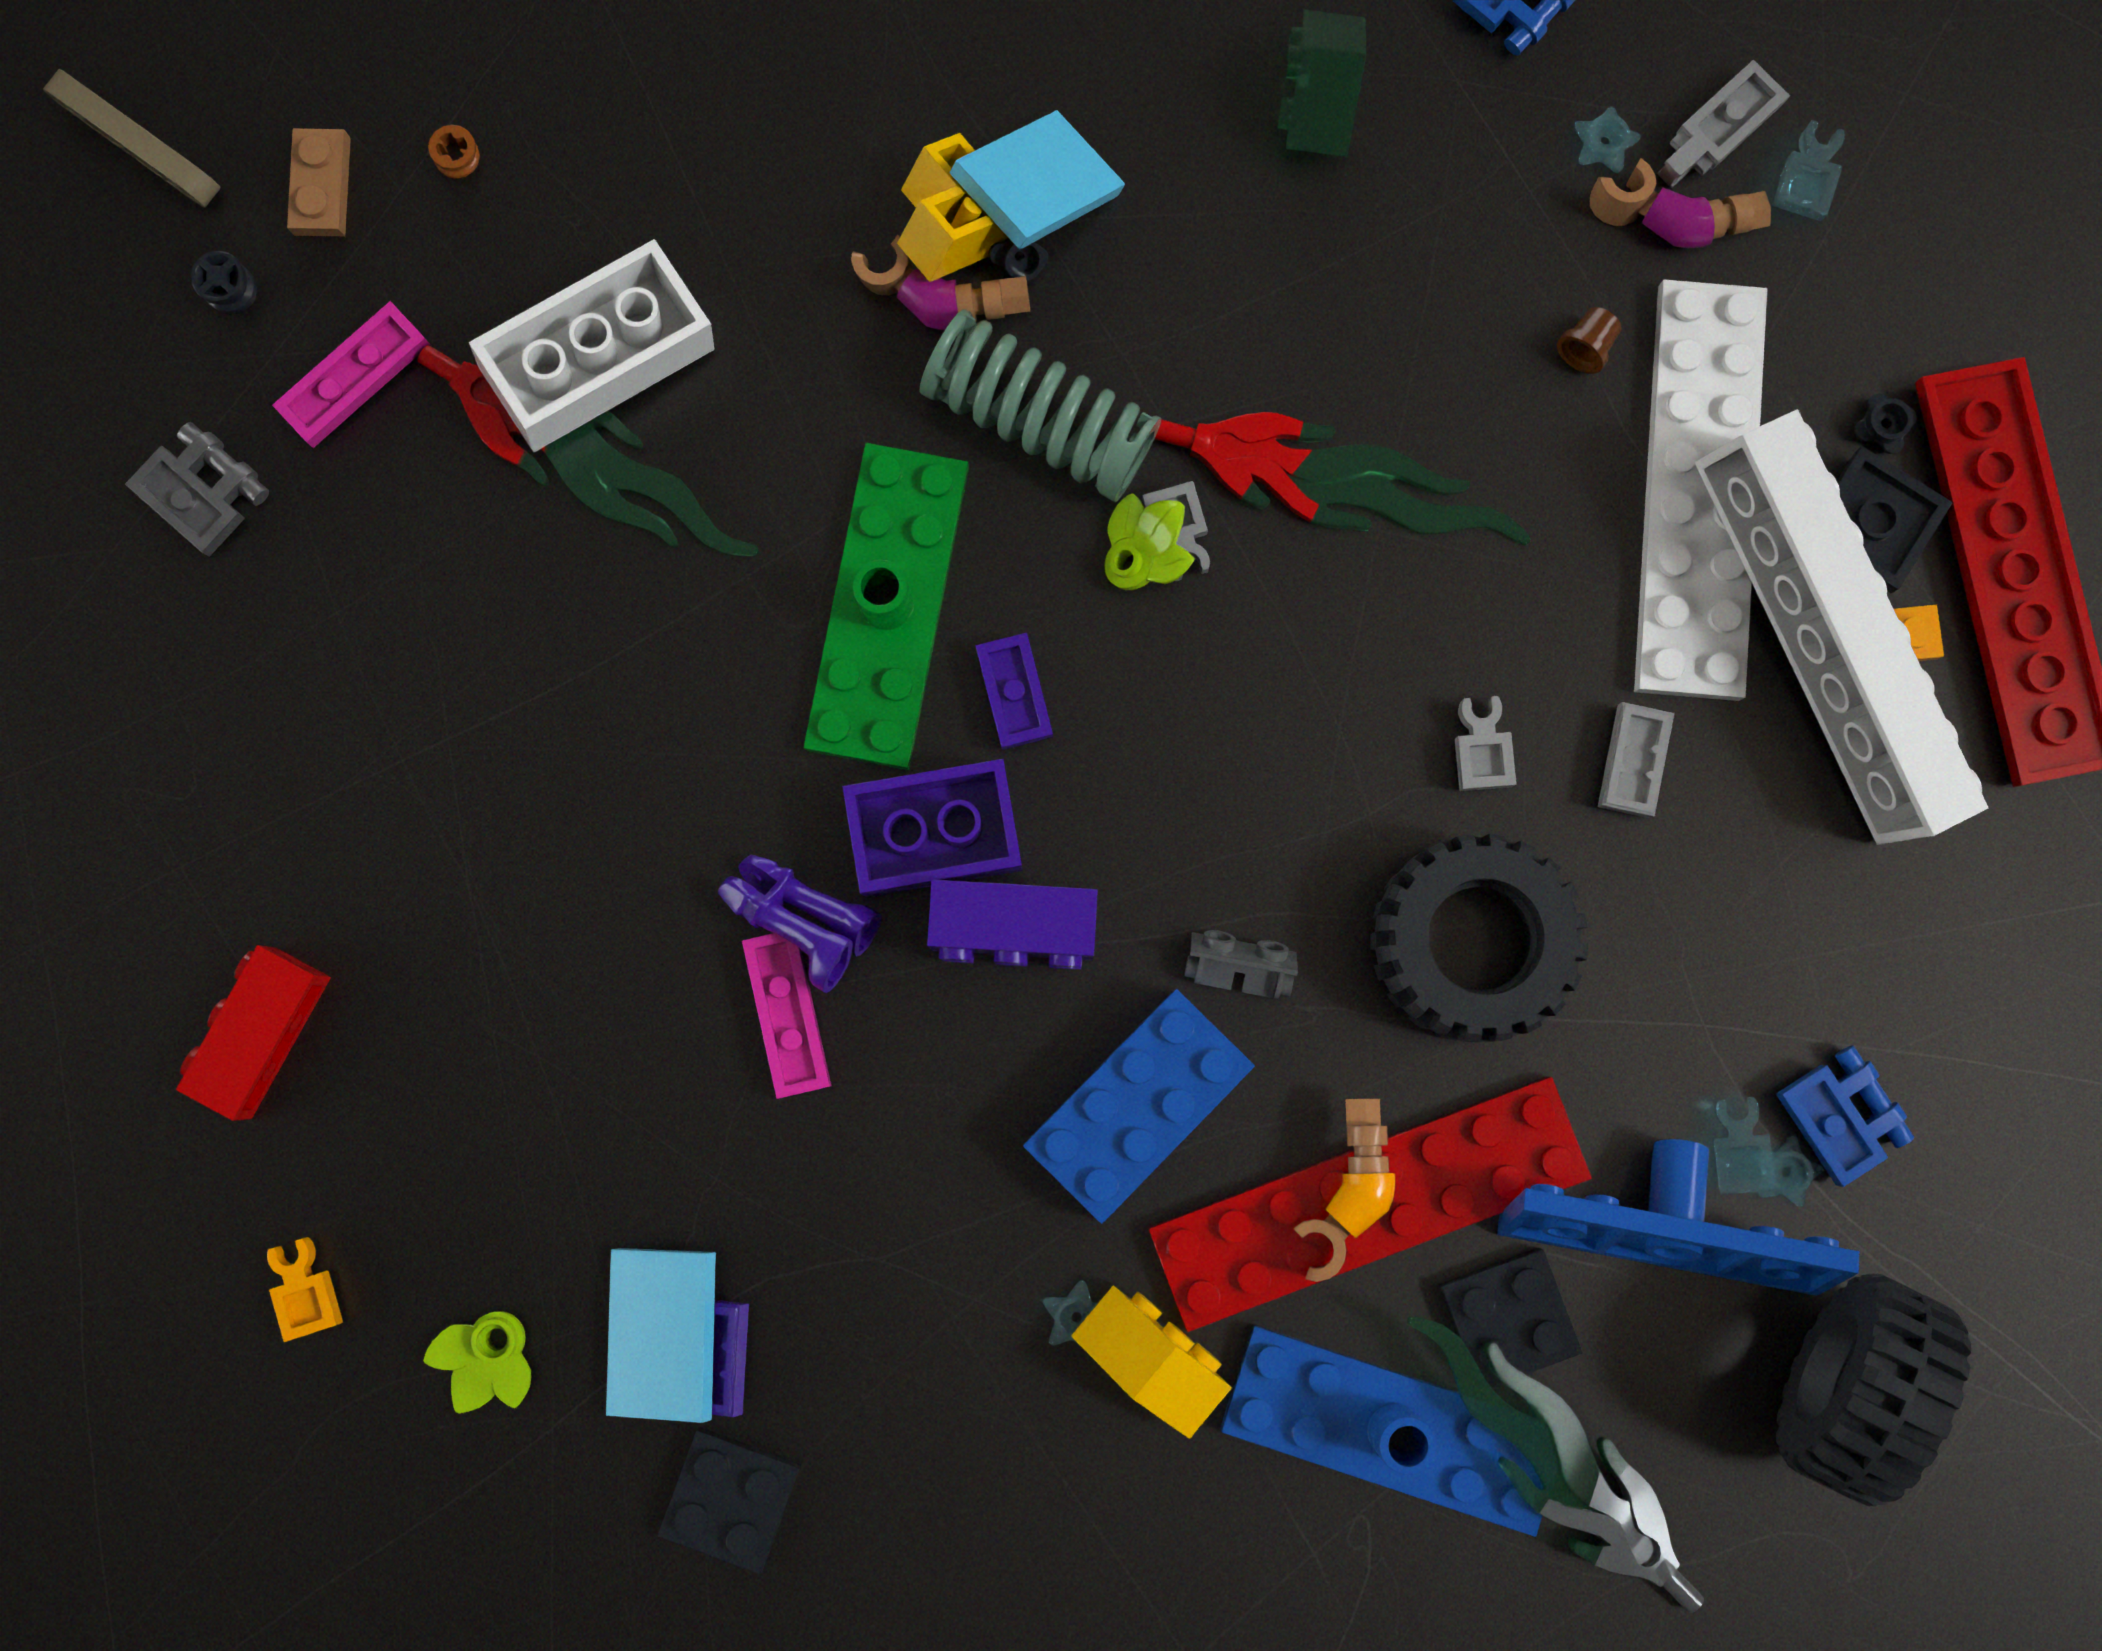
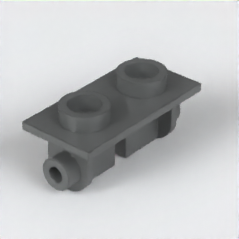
M1208 930L1204 934L1192 932L1190 955L1187 958L1184 976L1194 978V984L1231 990L1234 973H1244L1241 992L1279 1000L1280 995H1291L1294 975L1297 976L1298 973L1297 952L1289 951L1286 945L1271 940H1260L1257 944L1237 941L1233 935L1219 930Z

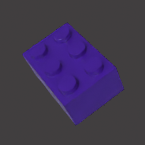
M1004 759L842 786L860 894L865 898L931 887V879L967 881L1023 871Z
M931 879L927 946L932 951L939 952V959H942V962L974 963V954L994 955L995 965L1027 967L1028 957L1049 958V968L1081 970L1082 960L1092 961L1094 957L1098 889Z

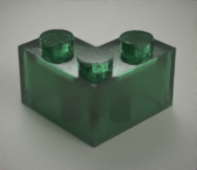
M1304 9L1301 28L1291 26L1286 56V59H1288L1286 78L1295 80L1292 97L1282 96L1277 129L1286 130V149L1348 157L1366 60L1365 17Z

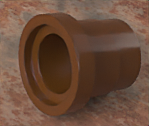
M1592 307L1573 329H1568L1563 333L1557 342L1558 352L1564 361L1576 370L1588 374L1599 373L1608 362V351L1622 330L1621 323L1608 310Z

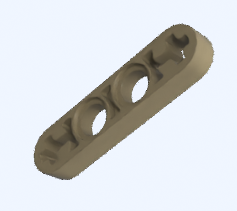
M58 69L43 88L62 107L203 208L209 204L221 187L201 169L63 70Z

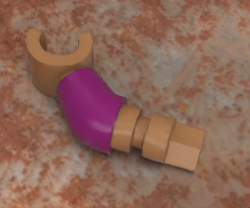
M1642 158L1639 160L1626 184L1632 192L1619 189L1612 178L1598 177L1590 194V208L1594 215L1602 222L1613 226H1625L1634 222L1640 215H1643L1645 218L1642 224L1672 246L1687 249L1709 246L1713 239L1723 237L1726 232L1729 235L1745 233L1754 229L1768 227L1771 222V206L1765 191L1728 196L1723 199V202L1719 199L1707 200L1702 196L1690 198L1666 188H1662L1660 193L1654 191L1656 186L1655 173L1651 166Z
M899 235L891 243L892 248L897 254V260L894 267L887 272L874 273L870 271L869 262L865 254L854 251L852 253L851 261L854 271L865 287L878 295H892L898 292L897 298L926 327L945 330L962 309L970 311L972 317L976 319L975 322L977 321L976 315L985 314L986 320L1005 318L1007 314L1030 312L1026 276L981 282L982 288L973 289L972 283L957 285L956 280L945 281L939 278L929 282L918 268L913 269V262L897 244L900 239Z

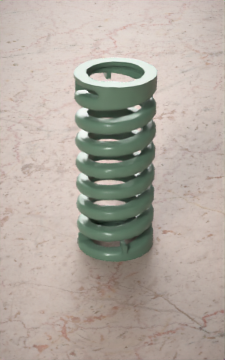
M962 309L947 326L930 356L920 383L919 391L921 395L932 401L941 400L947 403L952 412L957 415L967 414L973 410V420L981 428H990L997 423V432L1000 438L1006 442L1015 441L1022 436V447L1029 455H1039L1047 449L1046 460L1049 465L1054 469H1061L1071 463V474L1074 480L1079 483L1088 482L1098 473L1095 486L1099 493L1111 501L1117 502L1128 488L1146 457L1159 430L1162 418L1157 415L1151 417L1143 412L1136 424L1141 429L1138 434L1134 433L1128 442V435L1140 412L1138 404L1129 402L1104 440L1093 452L1098 434L1115 399L1114 391L1106 388L1100 392L1081 425L1067 441L1076 413L1091 385L1089 377L1079 375L1073 382L1060 407L1042 429L1050 402L1066 372L1065 364L1060 361H1055L1051 364L1038 390L1017 416L1024 391L1042 357L1040 350L1035 347L1029 348L1025 352L1011 381L992 403L999 378L1017 346V339L1011 334H1006L999 340L984 372L967 391L975 362L992 334V325L986 320L976 323V319L972 317L971 312ZM954 340H955V343H954V345H953V347H952V349H951V352H950V354H949L948 357H947V354H948V352H949V349H950L952 343H953Z

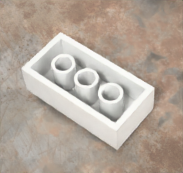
M655 239L469 342L480 371L533 452L538 451L714 350L710 321Z

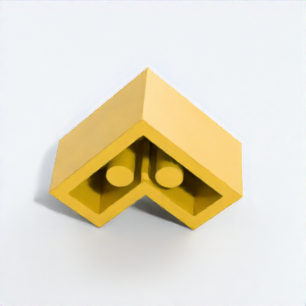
M961 133L924 146L901 189L916 209L897 244L929 282L989 257L991 246L996 242L1002 243L1008 238L949 173L957 159L975 151Z
M1113 1285L1071 1337L1133 1400L1190 1439L1232 1388L1216 1373L1222 1364L1199 1343L1195 1344L1170 1321L1163 1328L1156 1321L1162 1312L1140 1292L1137 1291L1130 1298Z

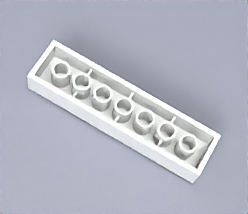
M1794 410L1742 434L1695 461L1694 463L1876 844L1935 836L1988 809L1982 795L1981 782L1976 773L1969 768L1958 745L1956 729L1942 712L1934 695L1933 681L1920 666L1910 645L1911 637L1909 631L1898 620L1887 597L1886 583L1883 577L1874 569L1863 546L1862 533L1859 527L1851 521L1840 498L1839 485L1835 477L1827 471L1816 448L1814 432L1803 421L1799 410Z

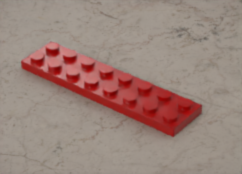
M2025 357L1923 376L1915 382L1916 391L1942 496L1953 502L1946 514L2012 786L2014 788L2101 771L2102 666Z
M1552 1076L1544 1077L1388 1136V1145L1381 1147L1382 1156H1388L1389 1173H1395V1191L1390 1209L1357 1238L1350 1234L1344 1240L1346 1245L1345 1262L1334 1276L1503 1213L1504 1209L1525 1188L1530 1189L1532 1185L1548 1184L1564 1190L1592 1179ZM1354 1150L1148 1227L1187 1332L1321 1282L1310 1281L1305 1278L1310 1266H1324L1331 1260L1334 1252L1333 1244L1327 1236L1317 1232L1309 1233L1302 1238L1294 1228L1303 1221L1311 1219L1325 1220L1330 1215L1326 1207L1343 1184L1342 1174H1348V1157H1354Z

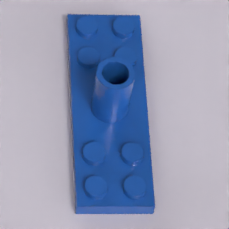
M1665 1139L1656 1141L1653 1144L1648 1211L1619 1206V1200L1611 1196L1588 1195L1585 1199L1565 1196L1564 1190L1557 1186L1535 1184L1530 1189L1525 1188L1504 1209V1212L1499 1214L1497 1235L1815 1296L1859 1274L1860 1251L1839 1248V1241L1835 1239L1813 1236L1807 1237L1802 1241L1784 1237V1231L1775 1227L1754 1226L1749 1230L1704 1222L1709 1149L1700 1143L1688 1140Z
M1252 1324L1220 1427L1222 1433L1534 1537L1537 1536L1543 1516L1534 1510L1542 1495L1547 1498L1549 1496L1568 1432L1562 1426ZM1410 1426V1434L1407 1440L1399 1446L1389 1447L1391 1435L1401 1427Z

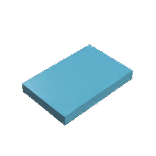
M1058 110L957 159L949 172L1019 250L1114 199L1125 186L1121 178Z
M633 1248L611 1249L606 1416L697 1423L712 1420L716 1252Z

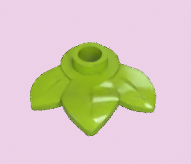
M1129 494L1119 502L1108 524V535L1112 547L1108 551L1104 563L1106 576L1113 585L1123 590H1135L1145 586L1150 581L1168 584L1180 578L1194 562V557L1183 547L1176 544L1184 520L1185 506L1182 502L1164 500L1148 505L1145 508L1142 501L1135 494ZM1133 555L1132 565L1128 569L1123 570L1124 562L1129 556Z
M504 1311L490 1312L479 1318L474 1325L454 1324L449 1326L432 1341L423 1360L425 1364L433 1368L453 1370L451 1376L452 1402L455 1412L459 1414L482 1407L495 1395L506 1405L517 1408L527 1395L531 1384V1369L522 1354L525 1345L524 1328L514 1315ZM494 1329H501L506 1333L507 1343L504 1348H497L492 1344L490 1336Z

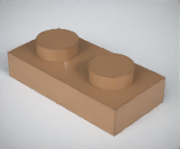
M293 128L287 228L294 236L345 237L351 138L344 129Z

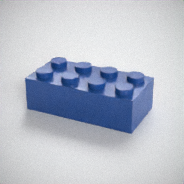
M1175 989L1024 1143L1023 1147L1103 1224L1255 1065L1178 989Z

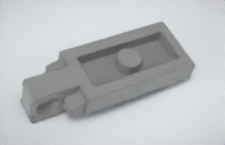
M1752 60L1680 127L1676 133L1677 135L1669 143L1676 152L1666 160L1665 166L1657 174L1671 188L1693 168L1703 176L1710 168L1713 170L1776 112L1790 95L1755 60Z

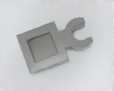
M1190 481L1142 495V502L1145 508L1148 505L1164 500H1175L1184 504V520L1176 544L1187 550L1198 561L1201 574L1208 573L1210 566L1209 555L1202 546L1195 543V538L1207 535L1208 529L1194 482ZM1183 575L1175 581L1182 580Z
M1492 696L1488 699L1489 713L1486 718H1478L1473 714L1471 698H1464L1459 704L1458 715L1460 721L1469 729V735L1458 736L1454 739L1459 791L1509 788L1516 785L1511 732L1496 733L1495 724L1502 715V703L1498 696Z

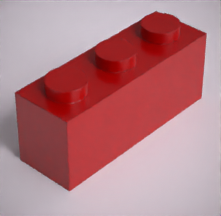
M257 945L254 951H249L241 959L234 974V978L237 980L228 998L219 1001L212 1010L207 1021V1026L210 1027V1030L201 1046H196L186 1056L180 1069V1074L183 1075V1078L176 1090L232 1121L253 1118L331 979L330 976L276 947Z

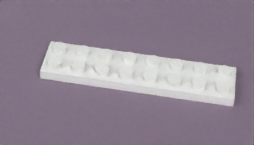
M1663 280L1658 286L1634 692L1733 701H1740L1746 696L1752 582L1694 462L1742 434L1760 427L1767 288Z

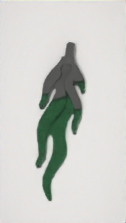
M1408 1317L1407 1324L1432 1338L1444 1351L1454 1375L1459 1395L1469 1414L1486 1428L1500 1434L1511 1442L1533 1466L1543 1488L1538 1489L1515 1462L1503 1456L1498 1459L1500 1467L1509 1477L1519 1496L1535 1512L1560 1525L1595 1534L1602 1540L1592 1543L1571 1538L1568 1541L1569 1548L1589 1563L1607 1571L1645 1578L1659 1587L1663 1586L1688 1613L1697 1611L1702 1606L1704 1597L1677 1570L1680 1563L1676 1559L1671 1547L1665 1516L1659 1500L1650 1484L1621 1457L1612 1441L1599 1437L1596 1440V1446L1602 1463L1618 1483L1622 1492V1498H1618L1610 1490L1599 1471L1579 1420L1559 1395L1508 1364L1497 1344L1487 1342L1484 1344L1483 1350L1491 1371L1511 1390L1527 1401L1533 1417L1519 1412L1492 1390L1459 1336L1442 1324L1421 1317Z

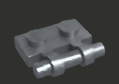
M189 422L183 425L177 433L178 439L188 446L178 458L169 450L160 446L125 485L198 550L210 557L245 519L230 504L238 496L243 495L253 505L257 506L265 501L269 495V490L257 480V472L245 462L237 463L223 450V442L211 432L203 433L197 426ZM209 465L222 477L213 488L209 487L196 475L203 466Z

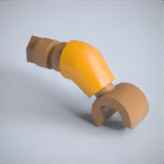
M1346 1099L1347 1146H1354V1157H1348V1174H1342L1343 1184L1326 1207L1330 1215L1325 1220L1311 1219L1303 1221L1294 1228L1302 1238L1309 1233L1317 1232L1327 1236L1333 1244L1334 1252L1331 1260L1324 1266H1310L1305 1278L1306 1280L1318 1282L1328 1280L1337 1274L1345 1262L1346 1245L1344 1240L1350 1234L1357 1238L1390 1209L1395 1191V1173H1389L1388 1156H1382L1381 1146L1388 1145L1387 1126H1381L1380 1099Z

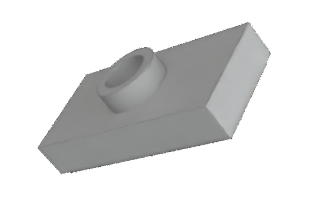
M1625 702L1618 704L1598 802L1599 808L1649 819L1655 816L1675 713Z

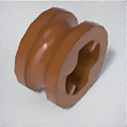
M443 126L431 136L428 145L429 153L434 164L443 175L455 179L463 178L471 174L478 166L480 158L478 146L470 132L462 126ZM456 142L459 148L467 147V150L460 149L463 157L452 161L449 155H442V153L449 154L446 146L450 143Z

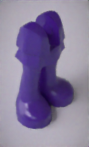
M750 854L738 866L744 880L734 876L727 877L719 887L718 895L736 915L746 918L755 928L761 927L773 932L803 950L810 959V982L824 993L830 992L846 971L851 954L856 957L860 956L872 943L881 925V913L868 906L845 903L809 888L794 878L793 869L779 867L775 861ZM785 903L811 915L834 932L828 931L784 908Z

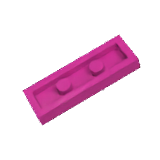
M389 301L272 406L314 448L414 360L426 345H430V343L397 307Z
M775 933L743 940L742 944L776 1098L780 1099L832 1086L801 949Z

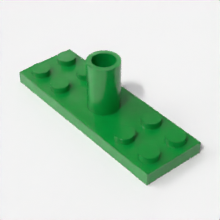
M865 443L804 743L805 751L909 770L969 470L968 461ZM892 590L898 593L888 604L875 605L871 603L873 597L881 591Z

